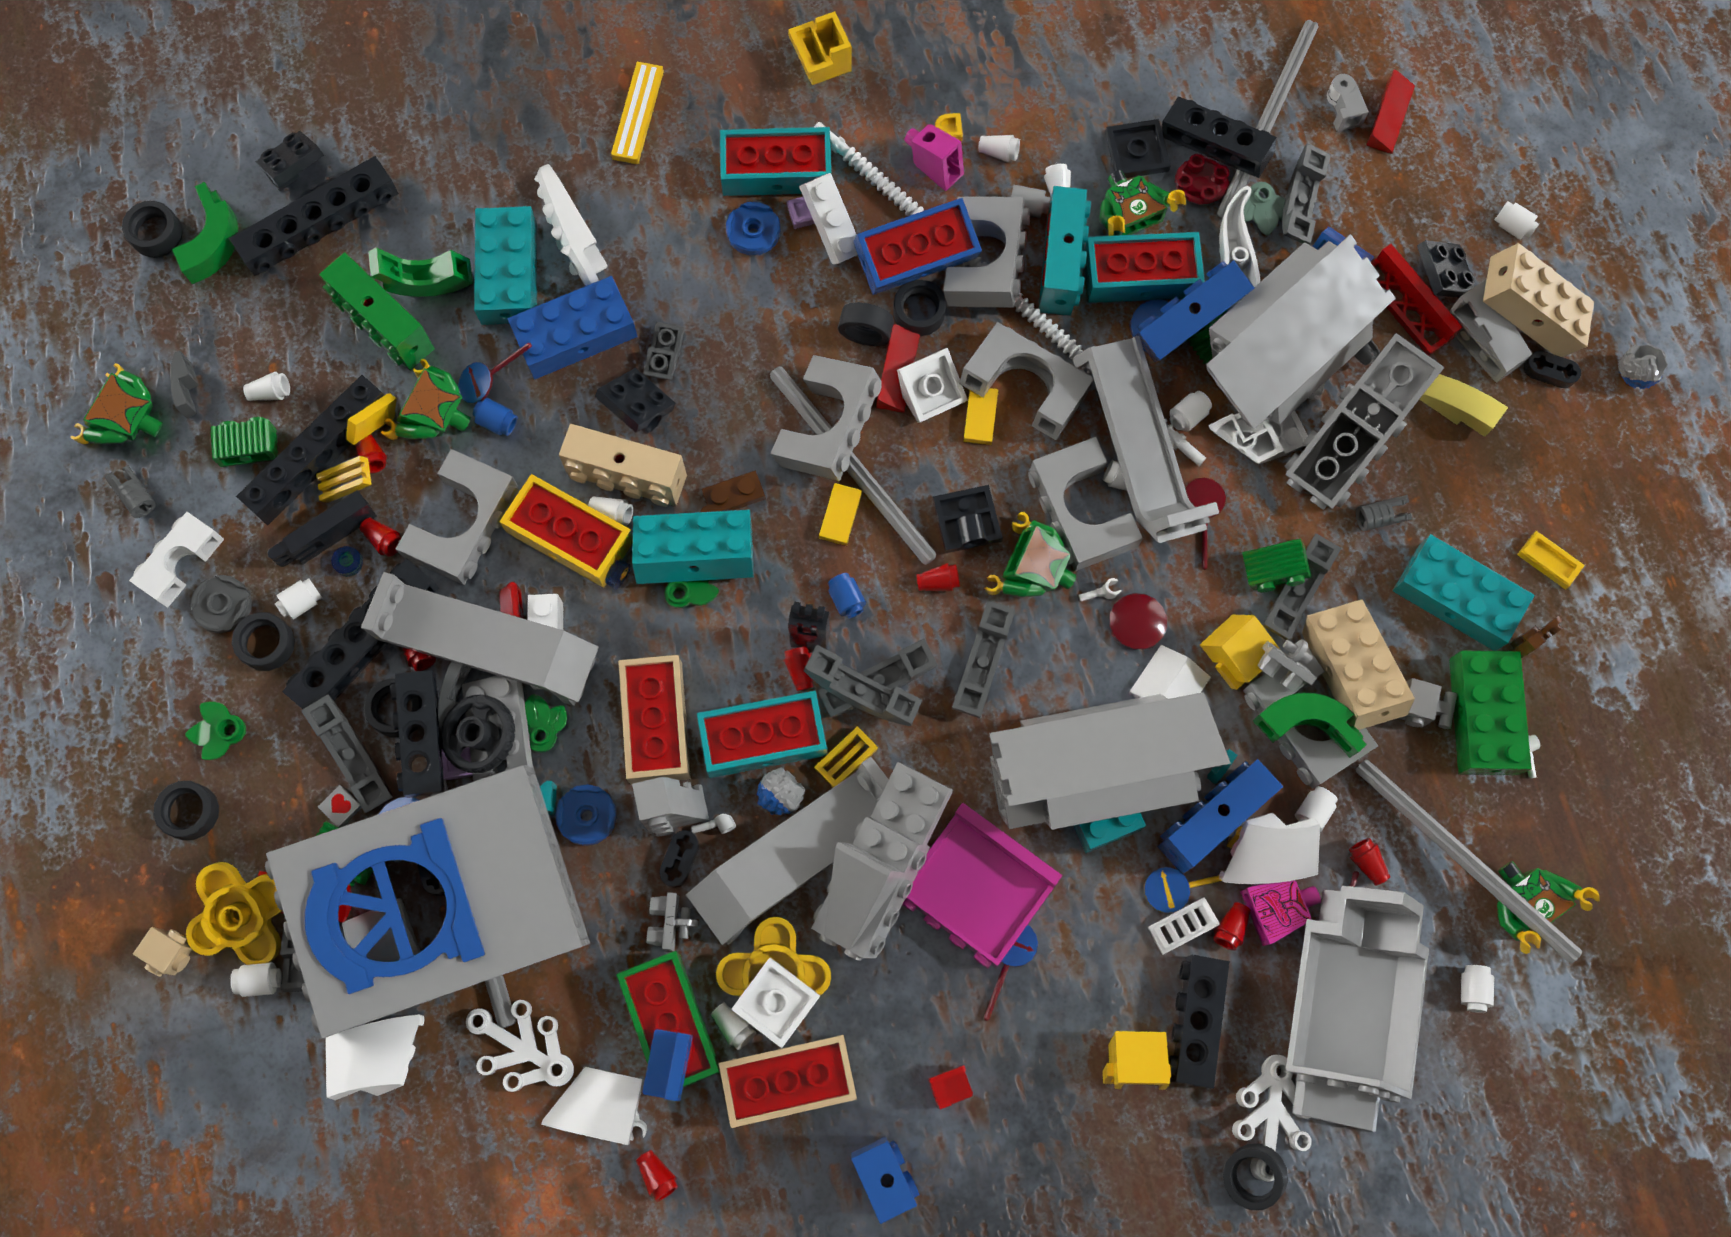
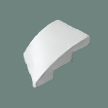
M1295 410L1280 424L1272 419H1265L1255 429L1247 425L1239 413L1235 415L1232 413L1208 425L1211 431L1257 464L1280 458L1306 447L1302 443L1308 437Z
M1274 813L1246 820L1240 831L1239 839L1234 843L1230 851L1233 857L1226 871L1221 870L1219 878L1225 883L1269 884L1318 875L1320 824L1314 818L1286 826Z
M418 1014L381 1020L326 1037L327 1098L336 1101L360 1090L379 1096L403 1086L408 1073V1064L413 1058L416 1049L412 1044L418 1025L423 1026L424 1016Z
M584 1067L544 1117L541 1125L629 1145L644 1079Z

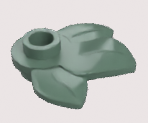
M1257 182L1250 187L1251 195L1244 206L1245 222L1253 220L1258 229L1265 236H1268L1275 229L1278 220L1282 221L1285 198L1276 195L1270 184ZM1259 191L1263 192L1266 198H1262L1259 195Z

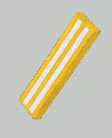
M637 61L611 152L612 160L639 164L664 73L663 66Z

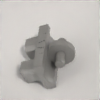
M1301 639L1293 644L1291 641L1286 640L1283 648L1289 651L1288 654L1269 641H1266L1262 647L1265 654L1258 664V667L1263 672L1273 677L1282 665L1289 669L1280 682L1294 693L1306 682L1310 685L1313 684L1317 677L1311 674V670L1298 662L1301 659L1308 664L1312 660V656L1306 653L1308 649L1306 641Z
M667 892V896L652 897L650 899V915L665 916L664 928L648 927L646 943L662 947L664 951H675L677 927H680L679 939H688L689 928L698 927L699 921L690 919L691 908L682 907L681 919H678L680 896L677 893Z

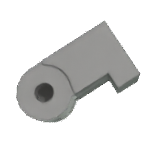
M1339 74L1335 76L1327 92V100L1335 107L1337 112L1333 122L1336 131L1339 132L1362 126L1369 111L1358 85L1350 75Z

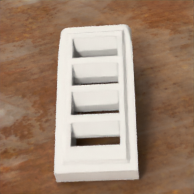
M1203 897L1147 928L1163 955L1220 924L1207 900ZM1194 909H1199L1206 925L1202 926ZM1183 915H1188L1195 931L1191 932ZM1176 920L1184 934L1182 938L1176 932L1171 923L1172 921ZM1164 925L1173 940L1170 944H1168L1160 929Z

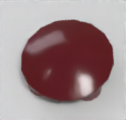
M1193 154L1188 161H1185L1177 169L1175 175L1176 189L1184 191L1185 198L1189 202L1211 204L1220 200L1226 194L1229 186V169L1224 165H1220L1215 160L1204 158L1201 154Z
M1132 593L1122 597L1114 604L1110 613L1111 635L1115 641L1132 649L1153 648L1163 638L1167 629V615L1163 606L1155 598L1146 594Z

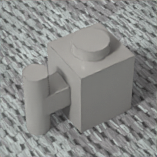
M1414 678L1410 679L1407 684L1415 700L1408 715L1399 719L1405 720V724L1409 726L1423 727L1434 721L1435 716L1439 715L1438 727L1451 729L1457 694L1445 692L1444 700L1440 701L1439 697L1442 686Z

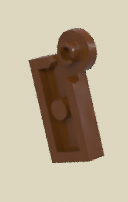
M756 470L703 488L702 493L707 505L703 506L700 512L734 511L765 500L766 497Z
M1558 615L1540 629L1536 625L1510 643L1513 647L1510 651H1521V658L1533 652L1551 637L1548 632L1553 636L1563 628L1559 625L1563 621L1562 617Z

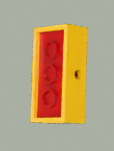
M533 474L529 476L499 521L505 532L603 588L633 544L631 529Z

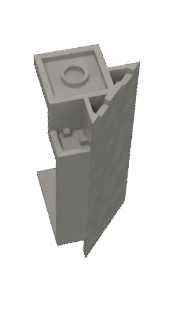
M1351 234L1338 246L1328 241L1319 250L1304 242L1209 328L1212 360L1206 364L1207 371L1247 425L1253 429L1265 419H1272L1278 424L1283 422L1373 338V319L1396 299L1390 289L1385 290L1376 280L1380 275L1367 257L1362 259L1354 248L1357 242Z
M1204 692L1171 699L1157 694L1021 720V727L989 733L993 756H990L999 815L1009 829L1046 822L1051 830L1196 802L1199 801L1197 791L1201 790V782L1198 773L1194 771L1231 764Z
M1342 886L1341 891L1323 889L1319 921L1307 919L1286 1071L1297 1075L1293 1114L1376 1132L1380 1099L1400 1103V1097L1412 1099L1429 948L1419 943L1424 905L1405 892Z

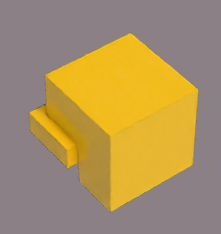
M835 11L815 18V23L810 21L788 29L789 38L812 85L852 71V46Z
M1232 614L1200 644L1212 662L1218 663L1215 666L1216 670L1230 688L1235 690L1245 682L1249 683L1262 671L1258 664L1265 654L1262 647L1266 641L1279 648L1255 615Z
M1115 1031L1108 1044L1109 1063L1103 1069V1084H1114L1115 1089H1121L1124 1084L1159 1085V1090H1166L1171 1078L1166 1032Z

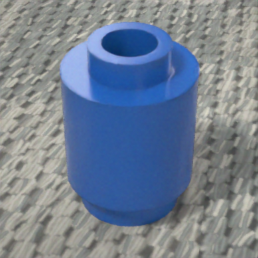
M486 398L483 402L478 401L472 413L475 417V424L499 436L502 434L509 436L518 420V416L513 414V410L489 398Z
M848 573L837 575L827 583L829 586L828 592L840 616L853 618L864 611L863 607L866 605V601L855 579L850 578Z

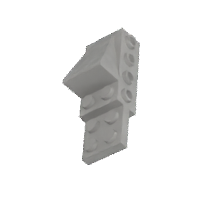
M1396 333L1355 386L1349 383L1339 397L1343 401L1337 409H1334L1332 406L1321 419L1325 424L1317 433L1312 430L1302 444L1306 448L1299 456L1294 453L1284 467L1288 471L1285 475L1290 478L1286 483L1299 493L1305 489L1313 496L1310 501L1323 510L1327 506L1333 509L1335 505L1341 508L1351 495L1347 490L1354 482L1359 485L1369 473V470L1365 468L1372 459L1378 461L1388 447L1384 443L1391 435L1396 438L1404 429L1407 423L1403 419L1444 367Z
M897 762L871 817L866 816L858 824L854 833L856 838L853 844L838 842L836 846L832 879L827 888L828 895L824 903L817 908L814 914L815 922L811 928L820 933V940L832 946H836V944L846 948L844 953L855 960L861 961L862 958L876 959L885 945V939L890 928L898 919L899 910L905 898H907L912 890L913 881L918 871L926 861L930 848L927 845L947 805L953 789Z

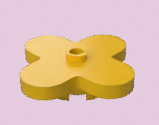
M226 862L213 863L203 868L196 879V890L205 907L203 912L193 918L187 926L186 939L190 948L200 955L209 956L220 952L226 947H232L239 959L246 965L273 961L280 952L281 939L271 923V919L283 911L278 908L275 902L274 893L277 889L274 879L271 880L268 874H263L246 883L239 871L233 865Z
M770 917L759 924L754 935L753 952L731 953L720 961L716 970V979L720 988L734 996H741L770 957L819 995H822L828 989L831 982V971L824 959L817 955L796 953L795 929L788 920L781 917Z

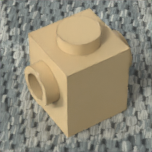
M151 927L133 955L147 963L144 967L146 970L161 977L163 974L176 975L177 972L182 971L190 960L189 954L192 949L185 943L187 939L181 933L173 929L167 932L164 929Z

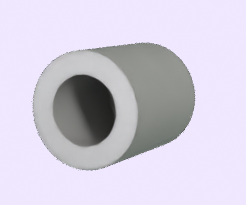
M1013 185L1011 197H1024L1025 208L1030 209L1031 217L1040 218L1041 213L1047 214L1050 197L1045 196V190Z

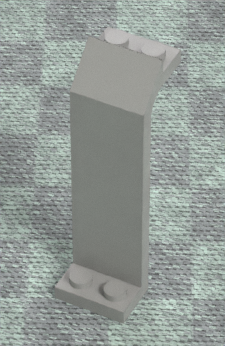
M1135 336L1127 340L1092 346L1074 356L1072 359L1076 368L1086 366L1087 370L1092 371L1136 521L1158 543L1207 530L1206 524L1210 523L1209 517L1219 514L1217 503L1214 502L1195 507L1187 496L1140 337Z
M386 572L382 574L361 626L363 630L377 640L544 689L556 695L563 703L575 706L576 702H579L583 696L585 683L589 672L594 666L595 656L599 648L561 629L406 585L395 575Z
M872 757L862 762L853 775L717 867L686 894L722 945L724 943L728 945L732 943L752 921L834 863L835 849L838 842L853 844L856 838L854 833L858 824L866 816L871 817L889 780Z

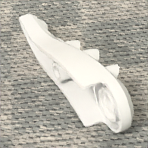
M546 164L539 168L535 176V181L540 184L537 195L544 199L545 202L543 212L546 215L547 222L554 227L551 234L556 238L558 249L570 259V273L572 275H579L585 286L599 281L596 274L606 269L607 264L595 245L597 243L596 239L587 227L552 167Z
M1245 186L1234 195L1223 215L1219 234V252L1221 262L1225 261L1228 265L1234 260L1255 287L1261 281L1256 255L1244 219V206L1251 195V188Z

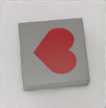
M341 785L318 806L339 828L343 827L362 808L359 802Z

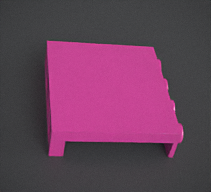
M962 803L950 823L929 849L926 861L918 871L913 881L912 890L902 905L911 912L917 909L925 915L923 920L933 929L938 931L941 927L951 934L948 939L962 950L965 946L976 953L973 958L987 969L990 965L997 968L1063 875L966 804Z

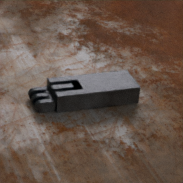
M356 490L284 537L281 542L268 550V557L280 567H285L296 559L305 564L360 528L361 523L365 519H374L377 515L366 499Z
M794 601V605H791L788 620L791 647L807 646L808 650L813 651L815 646L819 645L826 650L828 649L830 621L829 612L825 611L824 606H819L817 609L813 608V604H806L805 607L801 606V602Z

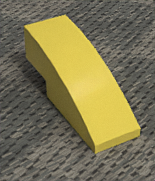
M1441 374L1437 376L1419 399L1456 425L1462 421L1484 437L1495 427L1508 409L1507 406L1478 389Z

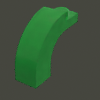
M205 182L194 186L206 213L204 228L193 240L172 249L182 273L191 284L210 277L226 264L235 249L229 238L238 233V222L234 211L226 200L222 201L217 190L211 191Z
M377 247L368 251L371 277L383 282V289L390 293L413 297L438 296L461 290L473 284L470 259L452 250L426 260L402 259Z
M1298 693L1288 695L1272 703L1252 720L1272 743L1295 726L1310 725L1327 733L1349 758L1359 753L1367 745L1362 740L1363 735L1356 727L1349 726L1346 723L1354 713L1337 700L1321 694Z

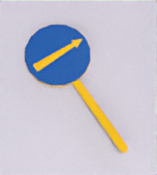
M1171 867L1159 868L1153 871L1146 880L1144 886L1145 897L1155 910L1163 913H1173L1182 909L1188 902L1190 888L1222 880L1217 875L1188 882L1179 870Z

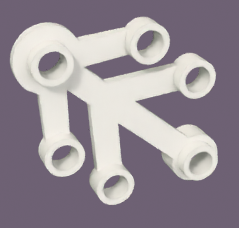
M518 1000L511 1007L512 1015L518 1020L521 1039L493 1023L492 1014L485 1009H474L468 1014L466 1026L471 1033L480 1035L486 1033L515 1051L496 1057H481L477 1061V1071L482 1075H491L498 1069L531 1061L541 1068L524 1074L518 1072L508 1073L503 1079V1086L507 1091L516 1092L525 1085L544 1080L552 1086L565 1085L573 1076L574 1066L569 1057L561 1054L556 1032L558 1022L554 1017L544 1016L537 1025L539 1032L545 1035L547 1056L537 1050L530 1017L532 1006L525 1000ZM525 1004L527 1011L524 1015L519 1016L516 1009L518 1005ZM477 1015H480L483 1018V1024L477 1028L474 1026L473 1020ZM546 1020L553 1022V1028L549 1032H545L543 1029V1023ZM487 1059L492 1062V1068L488 1072L482 1068V1063ZM555 1064L562 1066L563 1071L559 1076H554L552 1073V1067ZM511 1076H516L519 1080L518 1086L515 1088H511L508 1084Z
M1269 1056L1262 1064V1075L1247 1088L1243 1087L1238 1090L1236 1094L1238 1104L1242 1107L1252 1108L1258 1103V1095L1269 1087L1268 1099L1246 1118L1237 1120L1233 1124L1232 1132L1237 1139L1248 1141L1253 1138L1255 1128L1265 1120L1263 1145L1272 1148L1276 1152L1278 1125L1280 1124L1289 1137L1290 1146L1294 1150L1307 1151L1312 1143L1310 1135L1299 1130L1281 1102L1283 1090L1294 1105L1296 1086L1291 1080L1293 1073L1286 1071L1287 1058L1285 1056ZM1279 1065L1281 1068L1280 1076H1278L1276 1073V1069ZM1247 1092L1250 1094V1101L1248 1103L1244 1100ZM1295 1114V1116H1297V1117H1299V1118H1304V1119H1309V1118H1311V1117H1306V1116H1302V1115H1297V1114ZM1242 1125H1245L1247 1129L1244 1136H1242L1240 1131ZM1300 1135L1303 1138V1143L1301 1146H1299L1297 1143L1298 1137ZM1253 1158L1250 1164L1252 1175L1258 1180L1273 1181L1274 1174L1271 1168L1267 1174L1265 1170L1267 1164L1261 1159Z

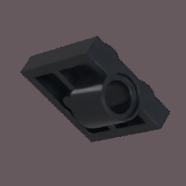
M298 131L297 133L294 132L287 135L283 139V143L277 147L264 151L260 159L255 162L275 187L281 191L300 178L299 173L323 157L324 154L313 141L301 131Z
M1425 240L1417 245L1434 295L1460 298L1475 287V278L1468 268L1466 253L1460 244Z
M636 368L598 388L595 398L635 433L640 430L646 434L652 432L659 425L663 416L673 411L676 404Z
M989 485L933 496L932 501L945 553L1002 542L1003 537Z

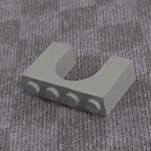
M958 197V199L963 198L976 236L997 238L1005 244V249L997 260L986 266L947 267L944 284V295L947 305L956 307H1014L1015 296H1020L1021 281L1018 279V273L1023 272L1024 256L1021 255V251L1026 249L1027 232H1024L1025 225L1030 224V209L1025 208L1024 197Z
M997 322L964 367L959 384L984 397L995 380L1005 371L1025 369L1035 373L1046 384L1049 395L1037 411L1032 427L1057 440L1087 396L1094 378L1084 370L1078 369L1064 361L1060 356L1043 349L1036 342L1024 338L1013 329Z
M813 355L804 375V382L814 394L844 401L843 414L833 428L819 435H806L781 429L770 454L780 467L840 481L843 472L849 467L852 451L860 441V432L864 423L870 417L871 406L875 397L881 391L882 381L873 367Z
M1096 437L1033 460L1030 472H1028L1033 488L1037 487L1041 497H1039V501L1044 513L1049 512L1053 521L1051 527L1056 529L1064 544V548L1070 552V559L1067 564H1072L1075 571L1138 548L1143 539L1131 513L1102 524L1090 525L1075 519L1065 506L1064 492L1070 485L1102 473L1106 467L1107 460Z
M451 449L437 474L444 484L467 493L477 500L478 515L475 523L465 533L452 538L439 537L409 524L396 550L403 558H407L413 563L465 585L467 579H471L474 576L480 555L486 553L491 544L490 537L495 528L498 529L501 526L499 521L505 514L504 511L508 504H511L517 496L518 485L513 476Z
M1307 649L1306 653L1312 656V660L1308 664L1301 659L1298 662L1311 670V674L1318 678L1325 671L1311 651ZM1282 665L1273 677L1265 674L1249 684L1243 690L1249 707L1257 710L1260 714L1275 701L1294 694V692L1280 682L1289 669ZM1294 727L1278 739L1282 754L1288 760L1294 762L1298 768L1297 774L1304 784L1310 785L1312 789L1378 747V744L1366 728L1359 731L1363 735L1362 740L1367 745L1359 753L1349 758L1332 739L1327 741L1310 740L1301 735Z

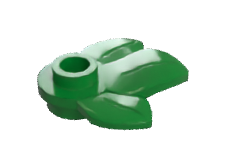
M709 580L668 582L664 596L667 603L674 608H684L689 604L703 606L717 597L719 589L712 584H708ZM677 591L685 593L680 599L675 598L674 594Z
M532 694L525 701L530 748L536 752H546L555 745L556 734L565 727L567 713L563 705L550 709L542 697ZM544 732L546 734L544 740L536 741L538 733Z
M204 702L200 704V712L204 720L194 725L185 733V736L191 742L203 746L201 754L203 760H215L225 755L230 745L237 744L243 739L246 733V725L241 718L231 715L225 705L218 702ZM231 726H235V732L232 735H228V729Z

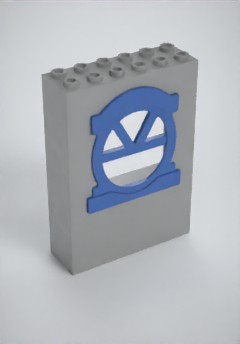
M526 765L506 770L266 853L268 859L265 862L266 872L271 880L274 879L277 889L274 893L275 902L278 908L284 912L286 922L283 924L284 932L288 940L293 942L295 949L293 962L296 969L302 972L305 982L302 984L303 995L307 1002H311L314 1012L311 1016L314 1030L320 1033L321 1039L590 944L534 768ZM405 860L425 867L436 876L445 892L447 910L443 926L433 942L416 955H413L385 861ZM371 867L382 898L350 893L347 891V887L357 875ZM340 905L386 913L355 948L349 946L339 926L338 912ZM391 928L400 959L394 962L369 959L367 957L368 952Z

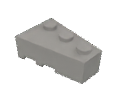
M1486 278L1463 294L1449 312L1463 327L1455 337L1489 376L1498 383L1519 368L1532 353L1516 326L1483 302Z
M659 777L632 784L639 820L650 834L655 833L657 837L674 833L673 828L709 820L702 785L691 786L690 782H685L682 787L679 780L667 777Z

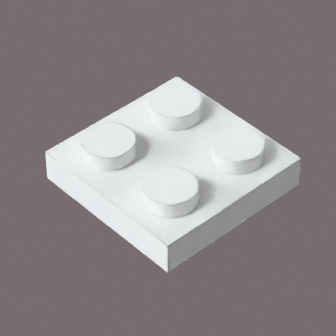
M770 957L731 1010L779 1047L783 1048L820 995Z

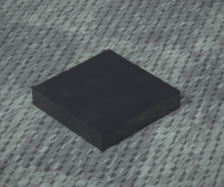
M1159 119L1106 127L1105 136L1114 172L1121 170L1126 178L1169 172L1171 165Z

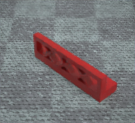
M1392 244L1382 249L1378 257L1371 262L1374 268L1378 266L1385 274V281L1377 280L1380 286L1385 290H1398L1403 295L1402 302L1393 301L1386 308L1426 355H1431L1455 338L1463 328L1438 297L1434 295L1432 290ZM1406 309L1416 311L1420 315V323L1410 321L1406 317ZM1424 330L1434 332L1440 340L1431 346L1424 338Z

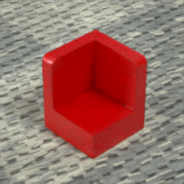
M964 1065L928 1078L939 1110L973 1096Z

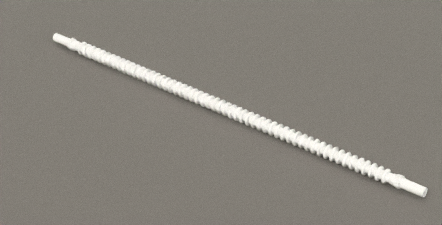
M818 122L814 127L826 126H824L821 122ZM830 131L832 151L842 155L843 161H849V166H854L855 171L860 170V176H866V181L871 180L872 186L877 185V191L883 190V196L888 195L889 201L894 200L895 206L900 205V211L906 210L905 215L909 216L924 210L921 206L917 207V202L912 203V197H906V192H900L901 188L895 187V182L889 183V177H883V172H878L877 167L872 168V162L866 163V157L861 158V153H855L854 147H848L845 139L841 136L837 137ZM977 257L974 260L963 263V266L982 267L986 266L987 262L981 263V257ZM1020 293V296H1015L1014 306H1016V312L1021 311L1022 317L1027 316L1028 322L1033 321L1035 328L1040 327V333L1045 332L1046 338L1051 337L1052 343L1057 342V348H1064L1063 353H1069L1070 359L1083 352L1082 345L1077 346L1075 339L1070 340L1069 334L1064 335V329L1058 330V324L1053 325L1052 319L1047 320L1045 313L1040 314L1039 308L1034 309V303L1028 304V298L1023 299L1022 293ZM1088 370L1087 374H1092V371ZM1164 419L1173 448L1175 450L1178 448L1197 466H1200L1206 460V457L1186 441V436L1183 433L1179 434L1175 431L1173 424L1167 425V419Z

